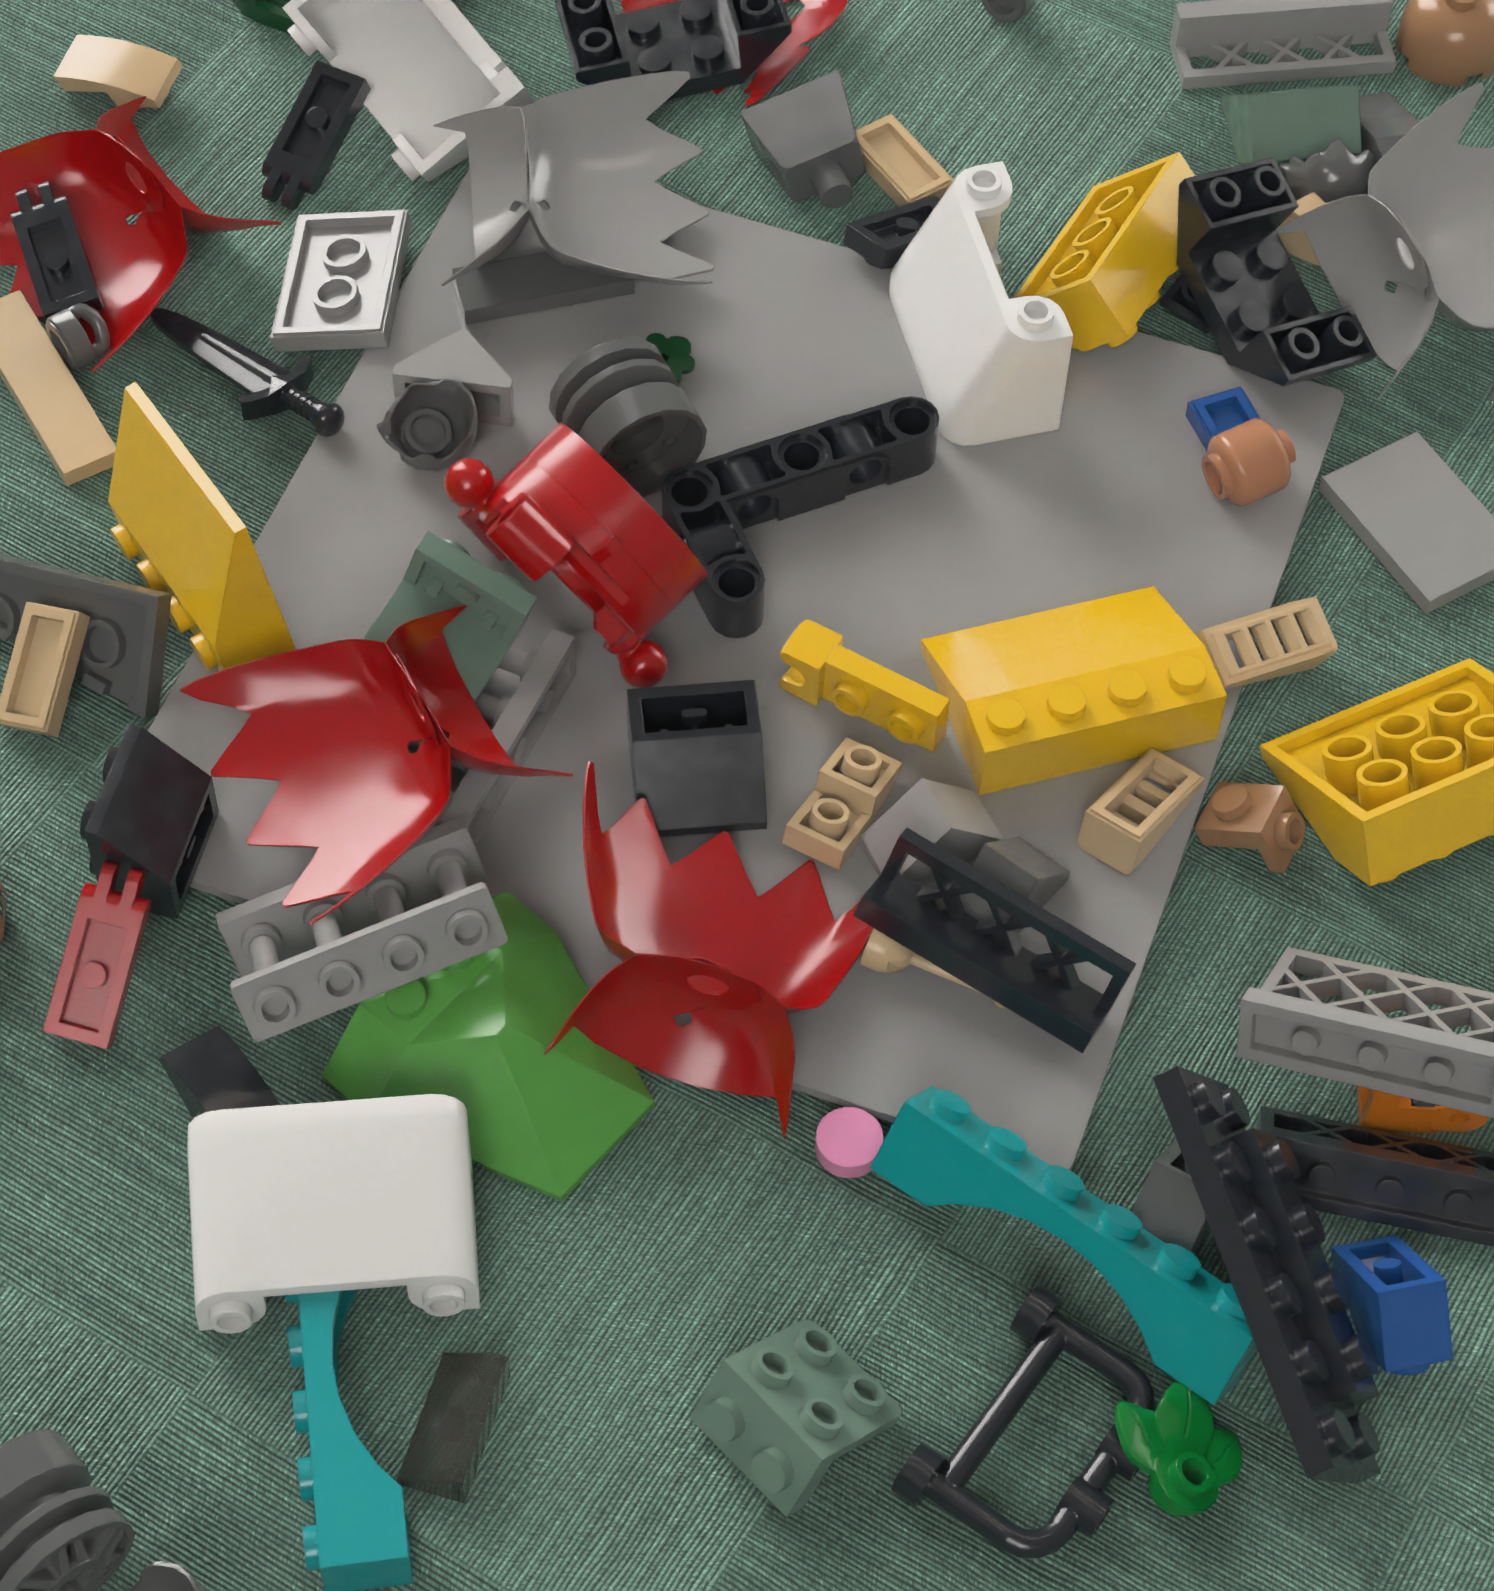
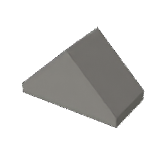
M465 327L394 365L392 377L395 400L410 384L415 382L426 383L445 378L462 382L472 393L477 407L478 423L513 427L515 419L513 379Z
M921 778L860 836V844L879 876L899 836L906 828L911 829L965 862L977 858L985 843L1004 840L975 791ZM909 854L900 870L902 875L914 882L933 875L929 866Z

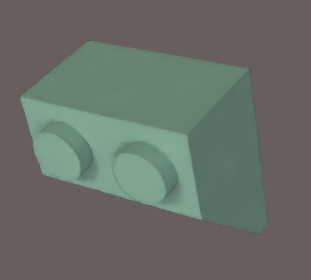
M1359 85L1320 86L1221 95V106L1238 163H1250L1274 157L1280 169L1279 164L1289 163L1291 157L1296 156L1299 159L1309 158L1316 153L1324 152L1337 139L1345 144V148L1351 154L1362 153Z

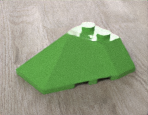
M507 891L493 896L492 899L505 928L508 941L501 946L361 1001L325 1067L322 1077L325 1082L346 1100L423 1094H444L457 1098L464 1103L467 1109L472 1161L482 1164L484 1169L563 1202L655 1107V1102L631 1062L594 1044L574 1026L554 1048L544 1055L573 1010L588 993L589 988L556 931Z

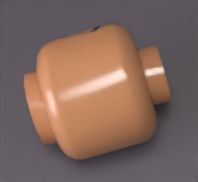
M1255 418L1214 435L1208 444L1207 455L1202 458V470L1209 488L1218 499L1224 500L1227 498L1234 505L1245 506L1287 487L1291 477L1290 463L1295 462L1296 452L1289 435L1283 429L1275 430L1268 422Z

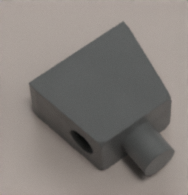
M838 70L740 111L753 151L792 201L800 202L818 195L824 207L833 209L846 204L851 199L853 189L849 181L861 176L865 171L843 81Z

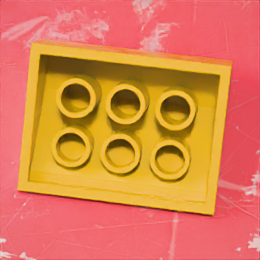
M134 382L125 387L108 503L118 522V525L112 527L110 532L120 551L128 561L136 556L141 562L135 566L147 588L172 594L169 618L180 634L189 629L194 636L189 638V642L207 672L215 667L221 671L270 655L296 650L246 526L140 386Z
M1154 586L921 639L920 644L938 693L950 699L948 718L979 796L1139 758L1150 748L1158 752H1165L1215 740L1218 737L1227 700L1226 691L1205 645Z
M1470 658L1260 745L1261 757L1281 785L1286 786L1292 800L1334 859L1370 887L1378 883L1392 881L1406 871L1429 861L1445 858L1452 854L1453 851L1487 836H1494V673Z

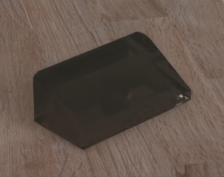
M443 1352L396 1480L399 1485L466 1503L511 1376L509 1357L496 1353Z

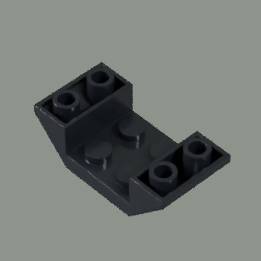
M554 0L576 81L589 86L605 81L668 71L689 72L690 78L668 100L744 83L792 33L791 22L783 0H680L617 15L615 14L612 0Z
M1274 157L1185 178L1179 184L1177 266L1227 363L1278 385L1286 386L1372 361L1377 354L1351 305L1319 314L1276 231L1299 205Z

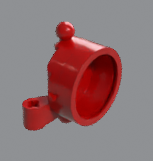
M559 423L500 481L498 479L494 480L493 473L488 465L478 459H460L452 464L446 472L444 486L449 499L457 506L463 507L457 518L499 561L508 558L531 583L537 581L551 570L593 612V629L606 641L603 644V648L610 654H616L619 660L620 673L627 683L637 688H648L661 682L667 672V654L662 646L644 638L708 576V573L688 546L646 500L588 443L563 423Z

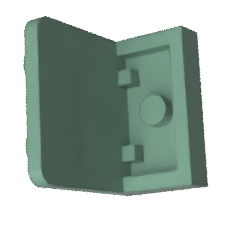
M428 530L416 547L403 580L362 639L385 642L396 627L410 620L467 605L442 630L456 668L474 702H476L521 633L538 597L525 590L524 586L514 577L504 573H497L471 557L469 552L460 544L451 540H443Z
M804 1319L724 1359L689 1418L787 1518L804 1508L833 1460L893 1427L901 1416L902 1411L898 1403L886 1393L884 1387L876 1379L870 1377L837 1344L829 1332L822 1329L817 1323Z

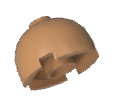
M1410 0L1401 15L1395 42L1397 53L1399 54L1400 50H1402V53L1408 58L1406 67L1413 74L1425 80L1448 86L1465 85L1467 77L1477 76L1483 73L1481 80L1491 76L1494 72V0Z

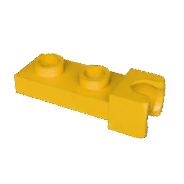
M808 619L798 625L779 655L783 662L791 666L778 681L782 689L815 706L824 698L832 702L843 713L854 717L860 716L888 730L899 741L907 744H916L934 753L946 735L949 698L843 647V635Z

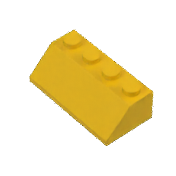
M1177 152L1093 186L1014 298L1042 296L1057 303L1065 313L1073 333L1072 348L1085 352L1105 344L1110 348L1117 347L1128 341L1137 332L1138 326L1136 324L1145 310L1159 299V289L1167 277L1179 269L1177 266L1179 184L1185 178L1195 176L1182 154Z

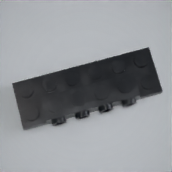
M1179 1066L1153 1077L1307 1479L1357 1484L1381 1474L1374 1456L1380 1450L1376 1432L1367 1416L1362 1412L1357 1413L1355 1408L1356 1405L1380 1395L1372 1377L1378 1374V1364L1367 1340L1361 1334H1355L1346 1309L1352 1306V1300L1344 1279L1335 1268L1329 1269L1320 1246L1326 1240L1325 1231L1314 1208L1309 1203H1303L1295 1183V1178L1300 1176V1169L1293 1151L1283 1139L1278 1140L1275 1135L1253 1127L1248 1130L1245 1129V1126L1250 1124V1115L1244 1100L1235 1088H1229L1227 1084Z

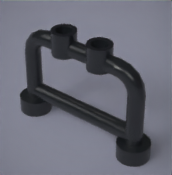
M1039 1283L1026 1298L1010 1326V1330L1032 1344L950 1458L947 1460L946 1457L922 1442L908 1458L891 1487V1491L914 1507H917L927 1497L1001 1550L1019 1558L1035 1559L1059 1551L1071 1540L1078 1529L1092 1537L1115 1502L1104 1494V1491L1115 1475L1118 1474L1130 1482L1140 1469L1126 1457L1119 1441L1116 1424L1114 1423L1080 1476H1077L1072 1482L1054 1513L1042 1527L1036 1529L1020 1527L964 1488L1062 1351L1066 1350L1116 1384L1124 1392L1127 1402L1155 1411L1154 1390L1147 1375L1134 1362L1061 1314L1059 1310L1062 1307L1064 1298L1042 1283Z

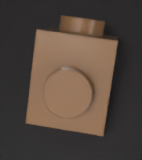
M1219 781L1194 829L1203 845L1258 849L1270 872L1284 873L1295 851L1302 845L1306 827L1285 785Z

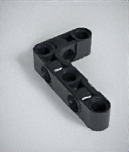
M914 396L899 398L735 449L731 452L678 468L668 474L662 485V518L688 546L708 573V576L693 592L710 625L716 632L725 637L742 638L755 633L762 625L765 577L748 544L743 529L773 519L780 521L845 500L847 495L885 483L891 485L928 471L935 461L940 418L936 407L931 402Z

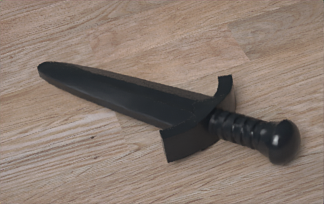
M157 307L150 313L151 321L160 332L194 358L247 393L240 395L243 421L269 415L273 416L289 409L311 422L316 432L321 436H333L342 428L345 416L341 406L336 403L322 402L306 392L314 375L311 356H299L295 368L290 372L217 331L177 312Z

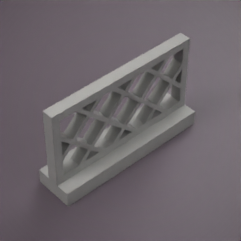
M1287 947L1261 988L1249 987L1241 999L1236 1057L1494 1118V1022L1492 1021L1494 1020V993ZM1294 973L1304 974L1317 978L1306 981H1300L1294 975ZM1370 989L1384 993L1365 996L1361 991ZM1337 995L1343 999L1342 1001L1323 1004L1319 1000ZM1437 1004L1449 1008L1431 1011L1426 1005ZM1404 1010L1408 1015L1389 1019L1384 1013ZM1469 1025L1475 1031L1455 1034L1450 1028Z

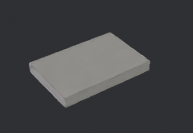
M408 209L298 215L270 336L275 352L388 347L412 227Z
M1417 431L1321 478L1319 486L1321 494L1425 614L1494 580V517Z

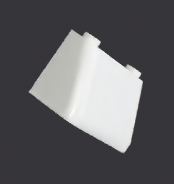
M291 0L282 7L295 23L287 31L308 56L318 50L333 67L366 79L371 89L363 104L398 147L391 154V157L412 181L421 175L429 183L469 158L464 132L438 128L433 125L483 109L502 106L521 107L535 102L523 84L491 49L451 0Z
M1003 161L973 166L963 170L955 178L894 265L890 274V300L927 401L931 402L938 411L940 417L938 430L944 438L962 446L979 445L1059 430L1072 348L1073 333L1065 313L1057 303L1042 296H1023L1009 299L1000 278L1002 262L997 252L1001 213L1009 207L1013 193L1012 182Z
M423 1094L224 1109L205 1112L195 1117L189 1123L187 1131L188 1179L195 1315L199 1331L215 1330L229 1334L245 1331L251 1327L252 1323L259 1321L265 1315L266 1297L407 1286L408 1297L411 1303L433 1316H451L465 1309L480 1308L473 1166L468 1116L464 1103L457 1098L444 1094Z

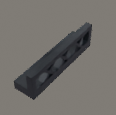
M906 828L899 836L881 875L862 896L853 915L1082 1054L1106 1020L1136 966L1135 962L909 828ZM908 854L931 868L937 885L923 887L900 873ZM974 893L988 902L994 918L979 921L965 912L959 895ZM1031 927L1042 933L1046 937L1051 952L1036 955L1022 946L1016 929ZM1089 961L1113 976L1103 994L1079 980L1074 967L1075 963Z
M1264 1106L1260 1107L1257 1129L1275 1135L1278 1140L1283 1139L1289 1145L1300 1169V1176L1295 1178L1296 1186L1303 1203H1309L1314 1210L1494 1247V1152Z

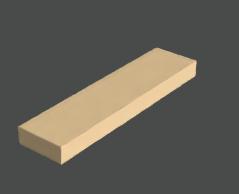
M18 290L1 297L0 376L66 487L112 468L116 450L115 444L22 292Z

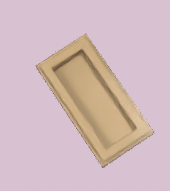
M892 114L856 130L865 171L898 206L934 195L942 198L953 183L954 179Z
M26 602L0 696V725L58 738L90 616L79 611Z

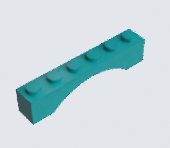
M931 1086L904 1101L870 1169L924 1206L959 1204L991 1208L1028 1220L1059 1237L1092 1263L1121 1296L1143 1334L1154 1365L1212 1405H1215L1237 1385L1256 1353L1257 1347L1232 1283H1224L1201 1268L1199 1259L1186 1248L1172 1243H1164L1142 1228L1140 1219L1128 1209L1116 1204H1107L1084 1189L1083 1181L1072 1171L1061 1166L1049 1165L1028 1151L1025 1141L1014 1132L1002 1127H993L970 1112V1105L959 1095Z
M359 1290L285 1295L287 1304L299 1302L300 1324L288 1325L287 1335L291 1368L304 1367L305 1390L292 1391L296 1434L309 1433L311 1456L297 1458L301 1501L314 1500L316 1525L303 1526L305 1563L307 1571L320 1570L325 1591H359L413 1583L408 1521L403 1489L376 1463L358 1438L339 1397V1348L347 1315Z

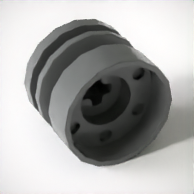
M618 338L598 344L578 356L559 375L550 392L549 410L558 424H565L579 435L642 497L662 490L663 481L668 474L678 468L695 463L705 447L707 429L684 390L679 388L674 374L669 366H667L656 345L642 338Z
M49 1429L28 1432L0 1445V1591H97L116 1572L130 1552L135 1537L131 1524L121 1511L114 1510L111 1498L104 1489L90 1486L92 1479L87 1466L60 1432Z

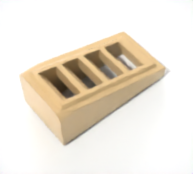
M1316 597L1282 604L1203 629L1196 634L1205 645L1224 689L1314 669L1336 653L1338 648ZM1275 630H1277V632H1278V634H1279V637H1280V639H1281V641H1282V644H1283V646H1284V648H1285V650H1286V654H1285L1284 651H1283V648H1282V646H1281V644H1280V641H1279V639H1278V637H1277V635H1276ZM1251 635L1254 636L1264 661L1261 660ZM1229 640H1233L1244 667H1238L1228 644Z
M1150 748L1086 810L1077 840L1078 846L1083 851L1119 872L1129 875L1147 857L1199 792L1205 778L1157 750ZM1147 778L1171 790L1172 793L1169 794L1146 781Z

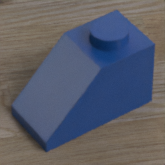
M1397 1235L1331 1247L1334 1267L1344 1279L1351 1296L1352 1306L1349 1308L1357 1335L1361 1334L1367 1340L1375 1355L1377 1364L1386 1373L1415 1375L1428 1370L1430 1364L1453 1360L1446 1280Z

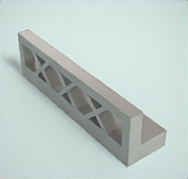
M1214 0L1176 3L1169 44L1181 88L1183 90L1394 73L1396 58L1387 33L1393 0ZM1373 43L1377 55L1360 56L1348 48L1350 45ZM1313 48L1325 56L1322 59L1307 60L1295 52L1298 49ZM1260 52L1272 60L1265 64H1254L1242 57L1246 53ZM1207 56L1219 64L1214 68L1192 69L1189 57Z

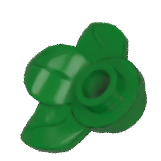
M1175 1381L1165 1390L1157 1405L1156 1412L1125 1401H1120L1115 1405V1424L1122 1449L1126 1457L1134 1465L1149 1474L1148 1488L1154 1502L1166 1513L1178 1517L1196 1516L1204 1513L1215 1503L1219 1487L1233 1482L1238 1476L1242 1466V1449L1238 1435L1229 1430L1214 1429L1213 1413L1208 1402L1179 1381Z

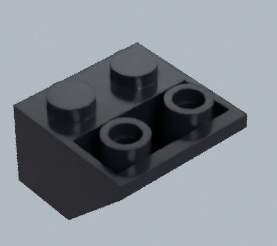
M755 679L627 689L628 741L635 803L640 798L647 800L659 837L767 829L763 741Z
M129 724L119 748L112 747L107 754L103 767L104 785L97 801L90 800L83 811L80 823V836L87 842L90 853V873L96 875L97 882L101 868L106 860L119 864V875L115 890L123 892L126 877L131 868L145 871V880L140 897L151 900L149 913L177 919L219 814L213 780L209 774L143 727Z

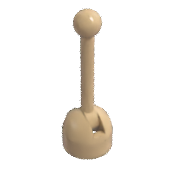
M873 929L860 965L879 973L892 974L902 971L911 964L977 991L878 930ZM993 1000L994 1004L1001 1009H1007L1006 1007L1002 1006L1001 1004Z

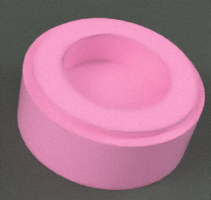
M855 1107L835 1109L825 1115L818 1124L815 1139L817 1159L824 1169L838 1177L857 1178L866 1175L872 1171L870 1166L883 1143V1130L877 1119L865 1110Z

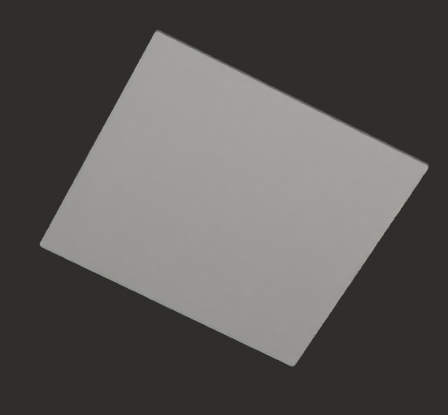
M469 167L399 290L388 347L366 348L335 402L344 411L345 419L342 428L335 435L329 437L317 434L255 542L254 547L296 649L338 640L362 639L403 580L414 551L428 530L443 540H451L460 544L469 552L471 557L497 573H504L514 577L524 586L525 590L538 597L521 633L513 643V647L527 652L532 648L540 650L552 628L575 636L576 675L522 766L573 773V777L516 776L477 843L476 850L489 881L485 884L491 897L509 891L554 929L590 990L611 968L623 961L610 953L596 928L592 913L583 852L585 774L588 761H592L595 771L598 814L603 833L612 827L635 804L628 741L627 689H635L637 687H633L624 680L620 673L619 660L616 654H610L603 648V644L606 641L593 629V612L551 570L537 581L531 583L508 558L499 561L457 518L463 507L457 506L449 499L444 486L445 475L449 468L440 471L415 469L407 465L406 462H403L400 458V453L392 449L384 441L377 429V424L383 421L387 411L395 401L392 377L394 365L465 327L513 379L515 413L513 427L478 423V433L474 440L473 448L466 457L478 459L488 465L493 473L494 480L498 479V481L508 474L558 425L549 410L550 392L559 375L578 356L598 344L618 338H642L646 340L650 334L660 333L666 339L671 336H682L690 341V356L695 360V368L689 374H682L679 388L684 390L707 429L705 447L696 462L909 396L920 397L925 400L927 398L890 300L889 285L893 267L881 270L867 263L864 257L850 248L708 207H704L709 210L707 217L674 234L662 243L715 265L714 271L679 279L713 281L712 284L669 285L634 279V294L465 325L453 281L443 287L441 284L452 276L453 268L464 267L475 259ZM516 201L511 211L516 212L522 203ZM544 201L538 204L544 210L549 209ZM530 219L518 239L500 256L491 261L546 252ZM1007 294L1009 299L1015 297L1013 295ZM1138 331L1128 341L1117 347L1110 348L1105 344L1085 352L1071 348L1059 430L969 446L950 442L938 430L935 461L928 471L891 485L885 483L847 495L845 500L780 521L773 519L743 529L748 544L765 577L764 615L762 625L755 633L742 638H730L719 634L710 625L699 601L692 591L644 638L662 646L667 654V672L661 682L653 687L755 679L763 741L767 829L729 832L758 897L776 886L805 862L811 860L815 862L834 920L851 910L878 879L879 875L860 842L839 870L782 844L786 824L815 790L819 770L844 739L848 737L903 763L897 780L870 826L921 778L975 791L1003 839L1019 836L1070 871V877L1043 908L1136 963L1106 1020L1082 1054L1011 1010L997 1007L993 1000L986 995L910 964L902 971L892 974L879 973L860 965L865 951L864 948L846 977L826 1002L818 1008L787 1014L794 1033L795 1045L793 1090L844 1107L860 1108L874 1117L892 1123L904 1101L931 1086L936 1089L948 1090L966 1100L971 1107L970 1112L991 1126L1008 1129L1020 1136L1027 1144V1150L1047 1164L1061 1166L1072 1171L1244 686L1225 689L1227 700L1217 739L1160 752L1204 777V783L1199 792L1147 857L1129 875H1125L1080 849L1077 840L1086 810L1141 757L979 796L949 718L947 719L946 735L934 753L916 744H907L899 741L888 730L860 716L854 717L843 713L832 702L824 698L815 706L782 689L778 681L791 666L783 662L779 655L794 630L804 620H812L843 635V647L938 693L920 647L921 639L1152 586L1157 589L1195 635L1203 629L1270 609L1342 410L1344 395L1340 390L1308 380L1281 386L1228 364L1224 356ZM1240 386L1259 417L1268 422L1275 430L1283 429L1289 435L1296 452L1295 462L1290 463L1291 477L1287 487L1245 506L1234 505L1227 498L1220 500L1212 493L1204 477L1201 462L1202 458L1207 455V451L1185 416L1188 402ZM662 490L643 497L662 517ZM1251 635V637H1252V639H1253V641H1254V644H1255V646H1256V648H1257L1258 645H1257V643H1256V641H1255V638H1254L1253 635ZM1229 640L1228 644L1238 667H1244L1233 640ZM193 651L148 732L211 776L210 771L251 714L230 706L201 701L180 692L182 687L194 680L219 671L215 667L207 672ZM497 668L482 692L502 699L504 695L512 696L520 683V676ZM486 721L492 731V723ZM452 766L450 791L455 793L464 776L463 770ZM212 777L219 814L190 887L242 904L295 883L318 849L249 846L246 842L281 781ZM1147 778L1146 781L1169 794L1172 793L1171 790ZM719 833L660 837V840L672 865ZM976 858L967 861L966 863L972 866ZM933 875L916 881V883L923 887L937 885ZM1031 927L1023 928L1018 934L1022 946L1036 955L1051 952L1045 935ZM1089 961L1074 964L1080 981L1102 994L1105 992L1113 977L1112 975ZM689 1012L674 1016L675 1022L679 1026L692 1022Z

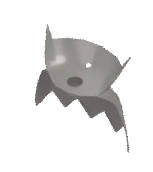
M668 71L605 81L549 95L525 106H502L483 109L433 125L438 128L464 132L466 135L475 259L441 284L442 287L457 277L476 270L500 256L518 239L529 219L546 252L563 265L598 274L669 285L712 284L713 281L679 279L714 271L715 265L662 243L674 234L707 217L709 210L656 183L657 180L670 171L702 154V149L658 128L646 120L690 78L689 72ZM516 201L521 202L522 205L516 212L511 211ZM544 201L549 209L544 210L538 204Z
M1482 82L1468 87L1445 102L1402 137L1370 171L1368 194L1347 196L1328 202L1276 229L1278 234L1305 231L1317 260L1341 306H1352L1376 354L1387 365L1397 370L1378 397V401L1423 342L1432 325L1436 311L1460 329L1472 332L1494 330V148L1469 147L1456 144L1484 89ZM1387 281L1397 283L1395 293L1386 292L1385 286Z

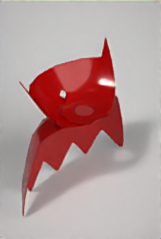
M147 96L134 99L108 110L99 117L95 129L59 132L0 152V265L18 266L9 294L20 290L38 319L44 318L10 213L21 210L15 191L27 188L33 205L42 203L37 184L48 180L54 197L65 195L68 200L104 309L97 312L107 324L110 333L109 347L111 348L90 370L91 373L105 363L132 336L171 286L187 254L185 229L207 234L239 231L259 226L282 225V222L233 219L208 215L198 208L169 179L150 155L133 124L132 117ZM139 214L136 224H127V216ZM82 318L78 319L91 344H94L95 333L91 325Z
M467 605L410 620L396 627L385 642L345 639L300 648L218 671L194 680L180 689V692L198 700L230 706L251 714L210 771L211 776L281 781L246 842L249 846L318 849L281 904L288 908L334 896L348 895L308 922L309 925H312L344 904L391 867L441 819L450 800L451 759L467 769L490 775L573 777V773L516 766L491 731L456 668L442 630ZM410 742H421L415 753L408 751Z
M588 761L583 796V852L586 882L595 925L608 951L623 962L611 968L588 991L564 1023L544 1055L554 1048L574 1026L594 1044L650 1072L700 1088L738 1095L777 1098L783 1139H785L789 1122L795 1068L794 1033L787 1014L818 1008L826 1002L862 953L874 928L853 916L859 902L847 913L834 920L815 862L811 860L805 862L776 886L758 897L747 876L729 832L722 831L689 855L671 865L646 799L640 798L612 827L602 833L598 814L594 763ZM689 1012L692 1022L679 1026L675 1022L674 1016Z

